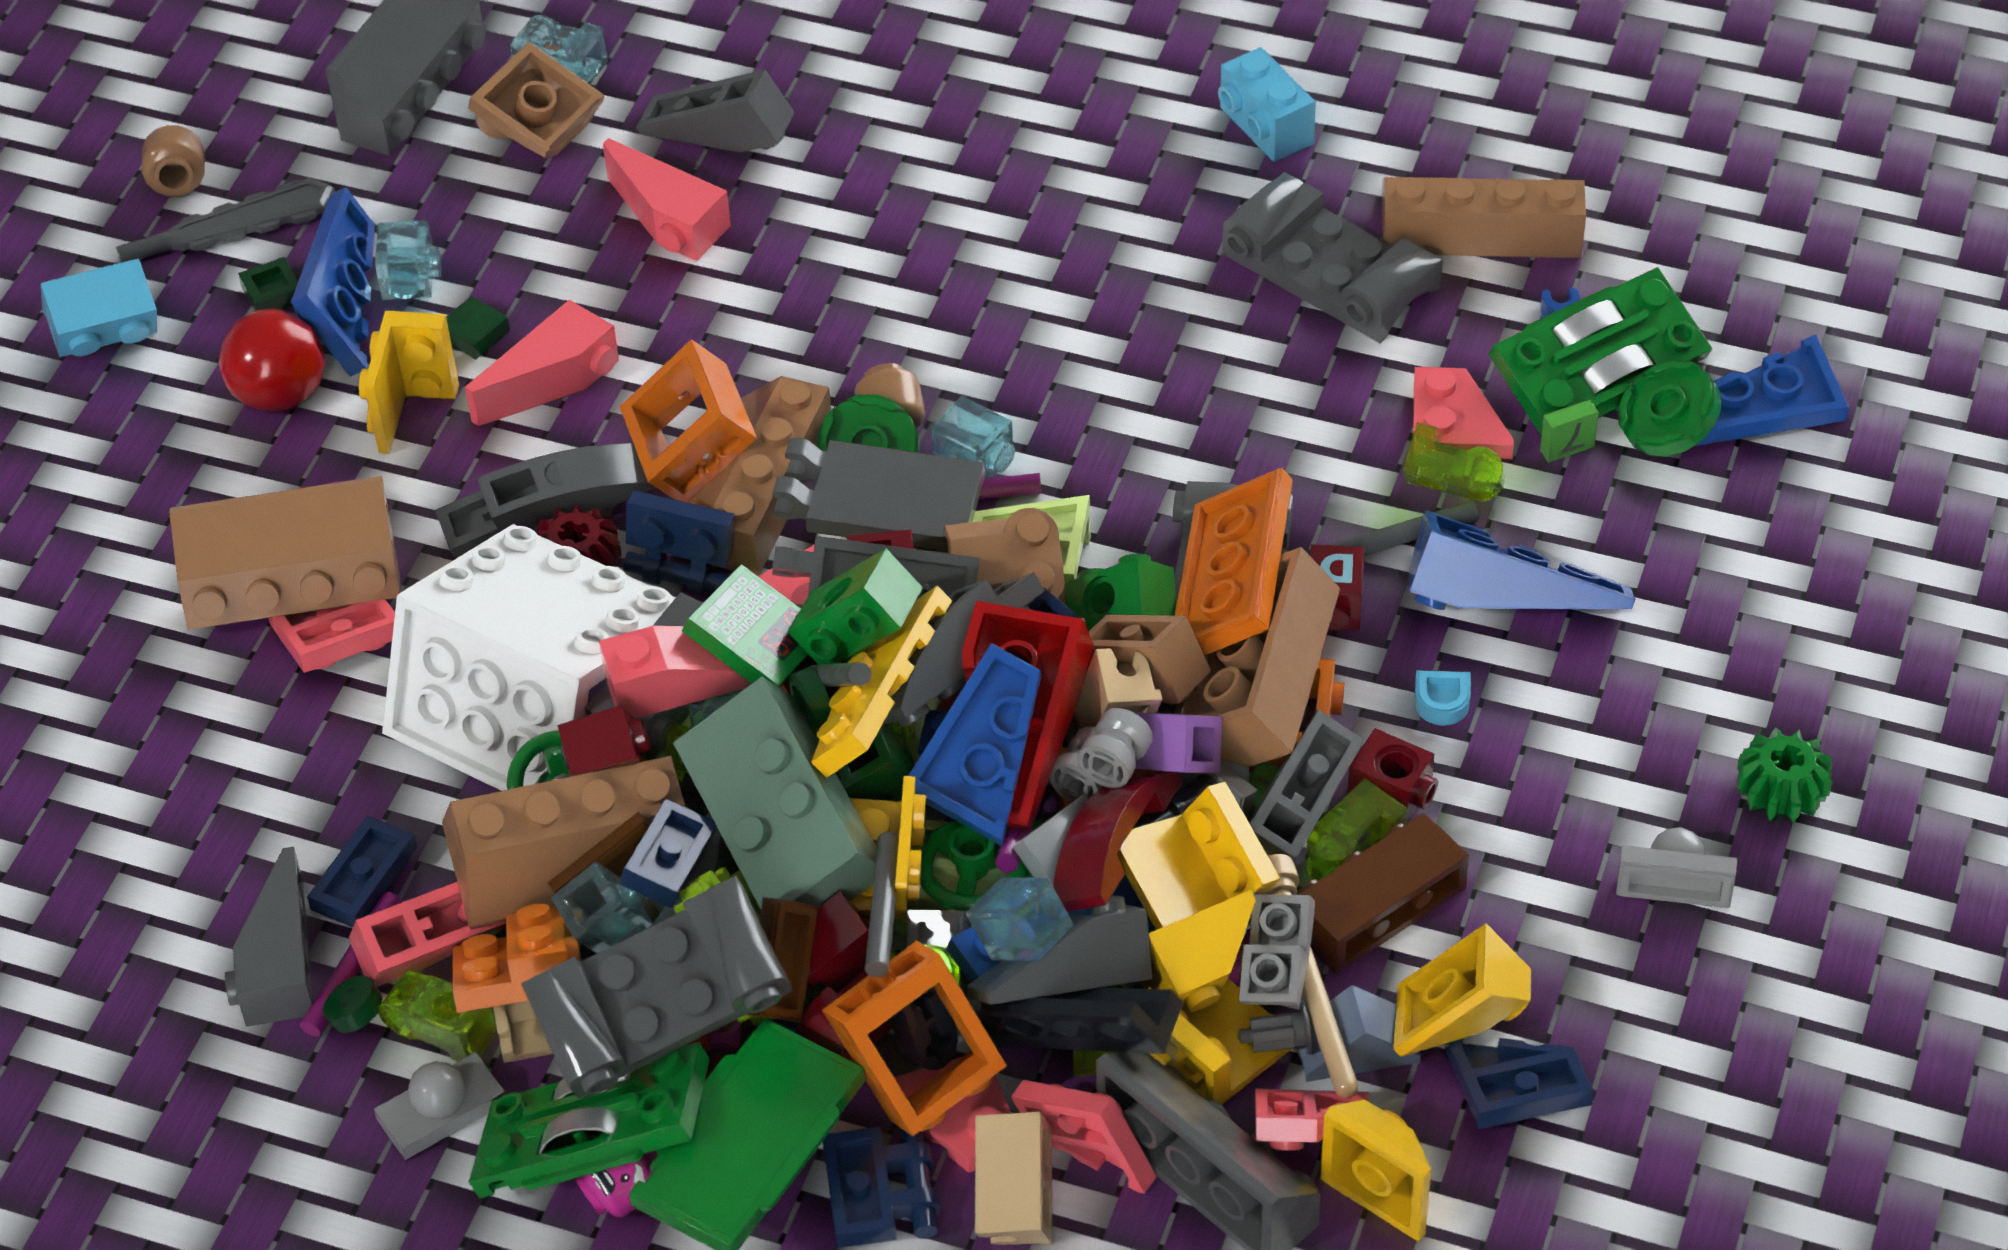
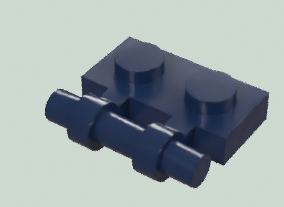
M633 490L626 507V544L645 548L646 554L628 551L625 556L623 570L642 575V580L645 582L659 585L663 580L687 586V591L699 595H704L706 591L714 593L730 576L729 574L712 571V564L727 568L733 556L735 514ZM667 554L691 559V565L667 560Z
M881 1126L829 1133L823 1140L837 1248L897 1240L894 1219L907 1217L913 1222L914 1234L917 1238L927 1239L938 1233L936 1217L941 1211L940 1200L937 1190L931 1188L929 1171L933 1168L934 1162L930 1145L924 1143L923 1131H919L912 1136L901 1129L899 1132L901 1144L883 1146ZM900 1172L905 1175L907 1189L890 1191L888 1174Z

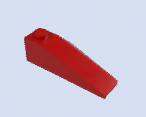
M976 601L962 648L965 682L967 683L991 643L1041 671V680L1007 825L1008 827L1029 830L1079 702L1094 644L1084 619Z

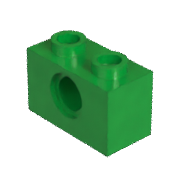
M885 548L811 591L789 628L788 633L818 665L838 664L900 629L923 587L891 552Z
M1125 555L1120 557L1118 564L1105 569L1092 568L1079 572V578L1065 583V605L1081 619H1085L1088 632L1105 615H1175L1174 567L1153 562L1149 555Z

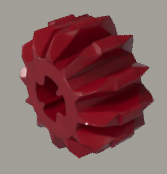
M577 504L571 513L565 514L556 509L553 520H539L537 535L561 546L572 547L578 550L581 555L605 566L616 567L615 565L621 563L622 548L617 528L612 519H604L598 508L583 513Z

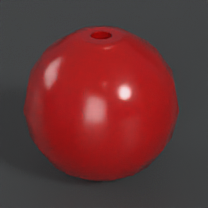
M276 308L252 311L237 320L223 338L218 359L223 380L231 395L249 408L268 413L292 410L309 400L321 383L325 366L324 352L314 328L295 313Z

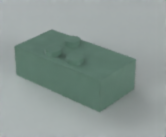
M761 676L673 742L760 909L763 897L811 904L819 908L841 891L851 901L874 884L877 847L836 773L826 778L811 763L818 740L793 696Z

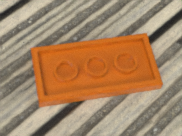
M1283 467L1199 502L1194 506L1174 616L1187 617L1204 656L1269 630L1293 479Z

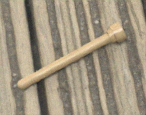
M1285 854L1269 855L1268 858L1280 879L1265 894L1297 895V887L1300 880L1292 858ZM1310 946L1302 995L1335 1092L1339 1097L1349 1099L1356 1095L1358 1083Z

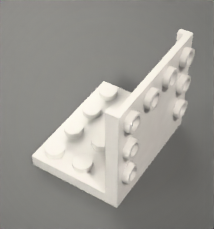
M512 524L397 595L382 734L501 791L507 790V774L511 761L517 751L527 741L539 734L558 730L557 725L586 716L585 706L588 702L589 689L605 679L599 640L653 626L676 597L670 595L663 588L649 586L625 575L619 568L605 566L585 557L572 547L561 546L545 539L528 527ZM560 747L567 769H569L563 747ZM542 752L528 765L524 775L523 786L535 784L542 773L547 770Z

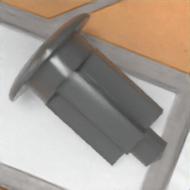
M1300 1002V1012L1249 1018L1250 1028L1240 1029L1237 1038L1240 1043H1252L1254 1052L1305 1046L1307 1055L1311 1054L1312 1051L1311 1021L1307 1007L1303 1002Z

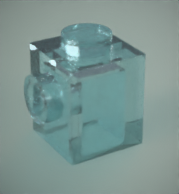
M427 220L378 223L375 267L382 300L432 297L433 277L441 276V255L439 247H432Z
M961 396L931 426L933 455L985 462V478H993L998 472H1004L1014 458L1015 446L1013 445L1012 421L964 396Z
M594 862L555 893L551 899L575 940L594 952L599 953L654 924L643 908V905L648 901L647 897L619 885L621 879L619 876Z
M1048 877L1000 878L965 913L991 960L1039 961L1074 925Z

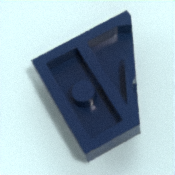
M1464 1038L1445 1044L1446 1054L1478 1129L1592 1105L1593 1088L1574 1047L1553 1044L1536 1046L1527 1044L1522 1040L1499 1038L1498 1048L1464 1043Z

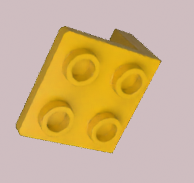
M385 311L380 330L373 331L371 335V361L369 368L361 370L359 395L361 399H367V430L369 434L375 435L379 453L390 454L406 396L456 399L459 380L446 314Z
M904 776L902 802L850 798L876 847L880 834L894 832L899 835L894 918L906 919L908 901L919 902L922 851L912 850V846H923L926 795L915 794L916 777ZM873 885L851 900L865 916H870Z
M1226 782L1208 786L1182 815L1132 829L1117 852L1125 875L1144 909H1146L1156 930L1249 890L1252 891L1253 895L1265 894L1280 879Z
M1227 979L1222 991H1220V999L1213 1004L1195 1012H1190L1187 1006L1181 1008L1165 1054L1149 1053L1161 1064H1169L1179 1070L1185 1077L1188 1085L1204 1099H1213L1220 1105L1224 1104L1293 1049L1286 1048L1254 1052L1252 1043H1240L1237 1038L1240 1029L1250 1028L1249 1018L1270 1016V1014L1260 1005L1241 1004L1239 1002L1240 988L1229 979Z

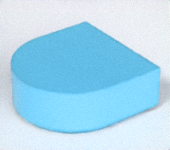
M1416 670L1415 707L1418 714L1425 721L1441 726L1452 725L1464 719L1470 707L1471 672Z

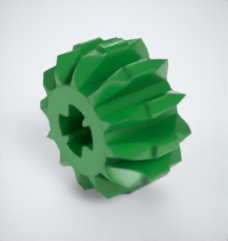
M1775 727L1769 738L1755 734L1749 748H1744L1743 753L1740 754L1738 759V794L1748 797L1747 802L1749 803L1750 811L1765 808L1769 821L1777 814H1785L1792 823L1800 816V812L1814 816L1816 810L1820 807V802H1825L1826 797L1831 792L1833 782L1831 780L1833 767L1831 756L1821 753L1822 748L1820 747L1819 739L1803 741L1800 729L1792 736H1784L1777 727Z

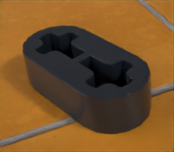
M931 987L915 999L913 1004H908L893 1015L890 1021L904 1059L928 1070H939L952 1060L957 1049L958 1036L954 1020L934 987Z

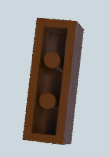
M1425 812L1407 824L1399 823L1395 825L1381 841L1364 852L1356 851L1343 861L1339 868L1320 880L1314 879L1309 881L1298 891L1297 895H1310L1315 901L1311 938L1312 951L1335 974H1338L1465 890L1469 854Z

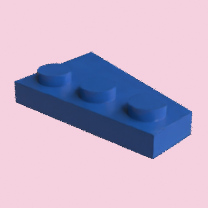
M1817 334L1802 340L1799 349L1786 355H1782L1778 351L1763 358L1762 366L1744 374L1734 371L1714 380L1720 391L1722 408L1716 425L1696 445L1846 421L1849 406Z
M991 643L908 776L916 777L915 794L926 795L927 805L1003 846L1041 680V671Z

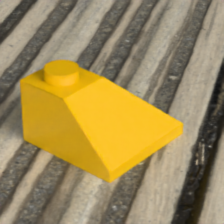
M1246 891L1148 933L1152 979L1137 982L1144 989L1150 987L1157 990H1172L1183 1001L1181 1008L1187 1006L1190 1012L1206 1008L1220 999V991H1222L1232 971L1256 901L1252 891Z
M1485 923L1397 984L1393 1050L1403 1057L1485 1032L1502 1020L1509 1021L1522 1013L1528 1002L1531 1001V968Z
M1365 1099L1330 1106L1324 1113L1321 1180L1419 1242L1426 1234L1431 1167L1414 1130L1408 1127L1405 1121L1393 1111L1381 1110Z

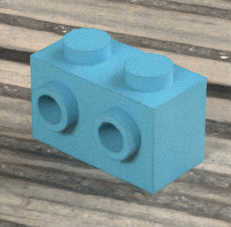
M1262 47L1221 64V87L1218 89L1221 108L1274 163L1314 145L1316 101Z
M139 258L40 283L42 307L59 358L72 354L74 356L90 355L106 345L118 342L132 344L144 340L149 334L157 333V309Z

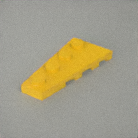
M935 586L915 601L900 629L852 655L848 663L862 662L867 664L871 670V678L865 685L840 686L839 690L829 701L831 711L827 721L817 733V737L820 740L811 761L826 778L866 752L872 744L895 703L891 696L903 683L907 682L914 669V666L908 660L917 648L920 650L927 646L935 632L928 622L936 616L939 617L945 614L952 602L938 586Z

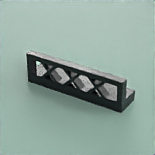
M1099 987L997 1004H987L968 998V995H965L995 1046L1165 1054L1183 1005V1001L1172 990Z

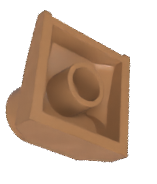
M528 42L470 97L468 109L476 114V123L484 134L496 139L511 138L524 147L547 158L558 155L588 125L602 104L605 95L534 44Z
M1024 508L1014 512L1008 519L944 526V538L947 539L949 554L979 558L976 582L987 579L994 590L1005 582L1035 572L1043 588H1046L1065 604V580L1058 527L1053 517L1046 512L1036 508Z

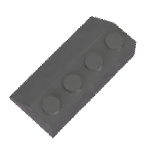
M383 0L326 68L341 141L391 156L399 144L410 136L413 127L423 114L435 105L438 96L448 83L459 75L461 67L472 53L481 48L486 36V27L482 21L478 0Z
M1107 1053L1096 1060L1097 1092L1113 1097L1120 1104L1127 1124L1157 1177L1245 1250H1292L1319 1226L1321 1193L1312 1179L1300 1170H1291L1275 1157L1272 1149L1267 1146L1266 1141H1256L1255 1134L1248 1135L1231 1121L1227 1111L1217 1101L1213 1099L1206 1100L1188 1085L1185 1077L1174 1066L1161 1064L1149 1053Z

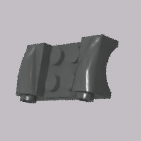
M1283 172L1279 177L1253 195L1223 224V255L1378 343L1386 339L1396 319L1412 300L1426 292L1435 293L1441 288L1443 259L1403 237L1391 246L1323 208L1322 192L1286 172Z
M737 876L682 902L685 910L581 962L574 956L521 983L568 1088L578 1098L603 1092L615 1085L619 1078L748 1013L764 1011L775 1005L782 996L794 991Z

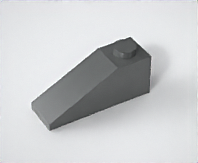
M764 69L655 95L636 128L642 135L741 153L759 148L770 149L776 146L784 138L785 130L795 112Z
M1317 710L1296 742L1293 753L1287 756L1247 819L1267 856L1285 854L1290 856L1293 862L1295 861L1365 741L1320 710Z
M294 846L282 849L233 946L234 971L225 972V986L229 1005H240L246 1027L302 1018L313 1004L304 883Z
M1111 896L1106 905L1068 912L967 986L968 998L987 1004H997L1152 979L1146 909L1125 905L1124 897Z

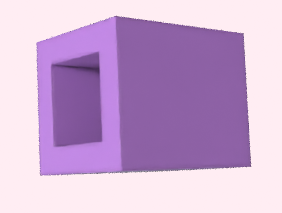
M1134 712L1149 725L1153 733V742L1145 756L1135 761V769L1188 773H1220L1223 717Z

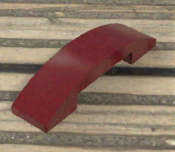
M1169 771L1132 778L1128 780L1126 785L1120 788L1104 786L1086 801L1073 820L1059 854L1051 898V906L1055 914L1107 904L1125 875L1117 852L1141 815L1165 811L1183 782L1179 772Z

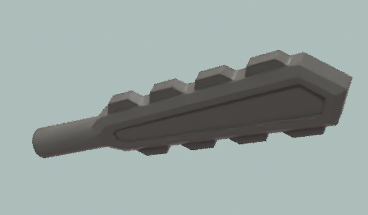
M311 178L303 181L296 179L279 185L275 191L269 193L261 191L246 196L243 202L237 204L226 203L214 207L211 213L205 215L194 214L185 217L181 223L173 225L166 232L117 246L116 251L120 263L138 258L142 260L172 250L184 251L192 249L199 251L210 248L213 243L223 240L229 243L244 239L248 233L258 232L262 234L277 230L282 224L290 222L300 224L315 220L317 215L324 213L328 199L331 194L335 193L333 186Z

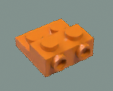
M541 903L530 904L518 909L515 914L506 915V937L496 938L494 935L482 934L470 937L460 945H454L453 996L457 1013L529 1001L521 985L522 982L574 956L581 962L579 949L581 944L575 913L564 915L563 905L550 907L547 904Z

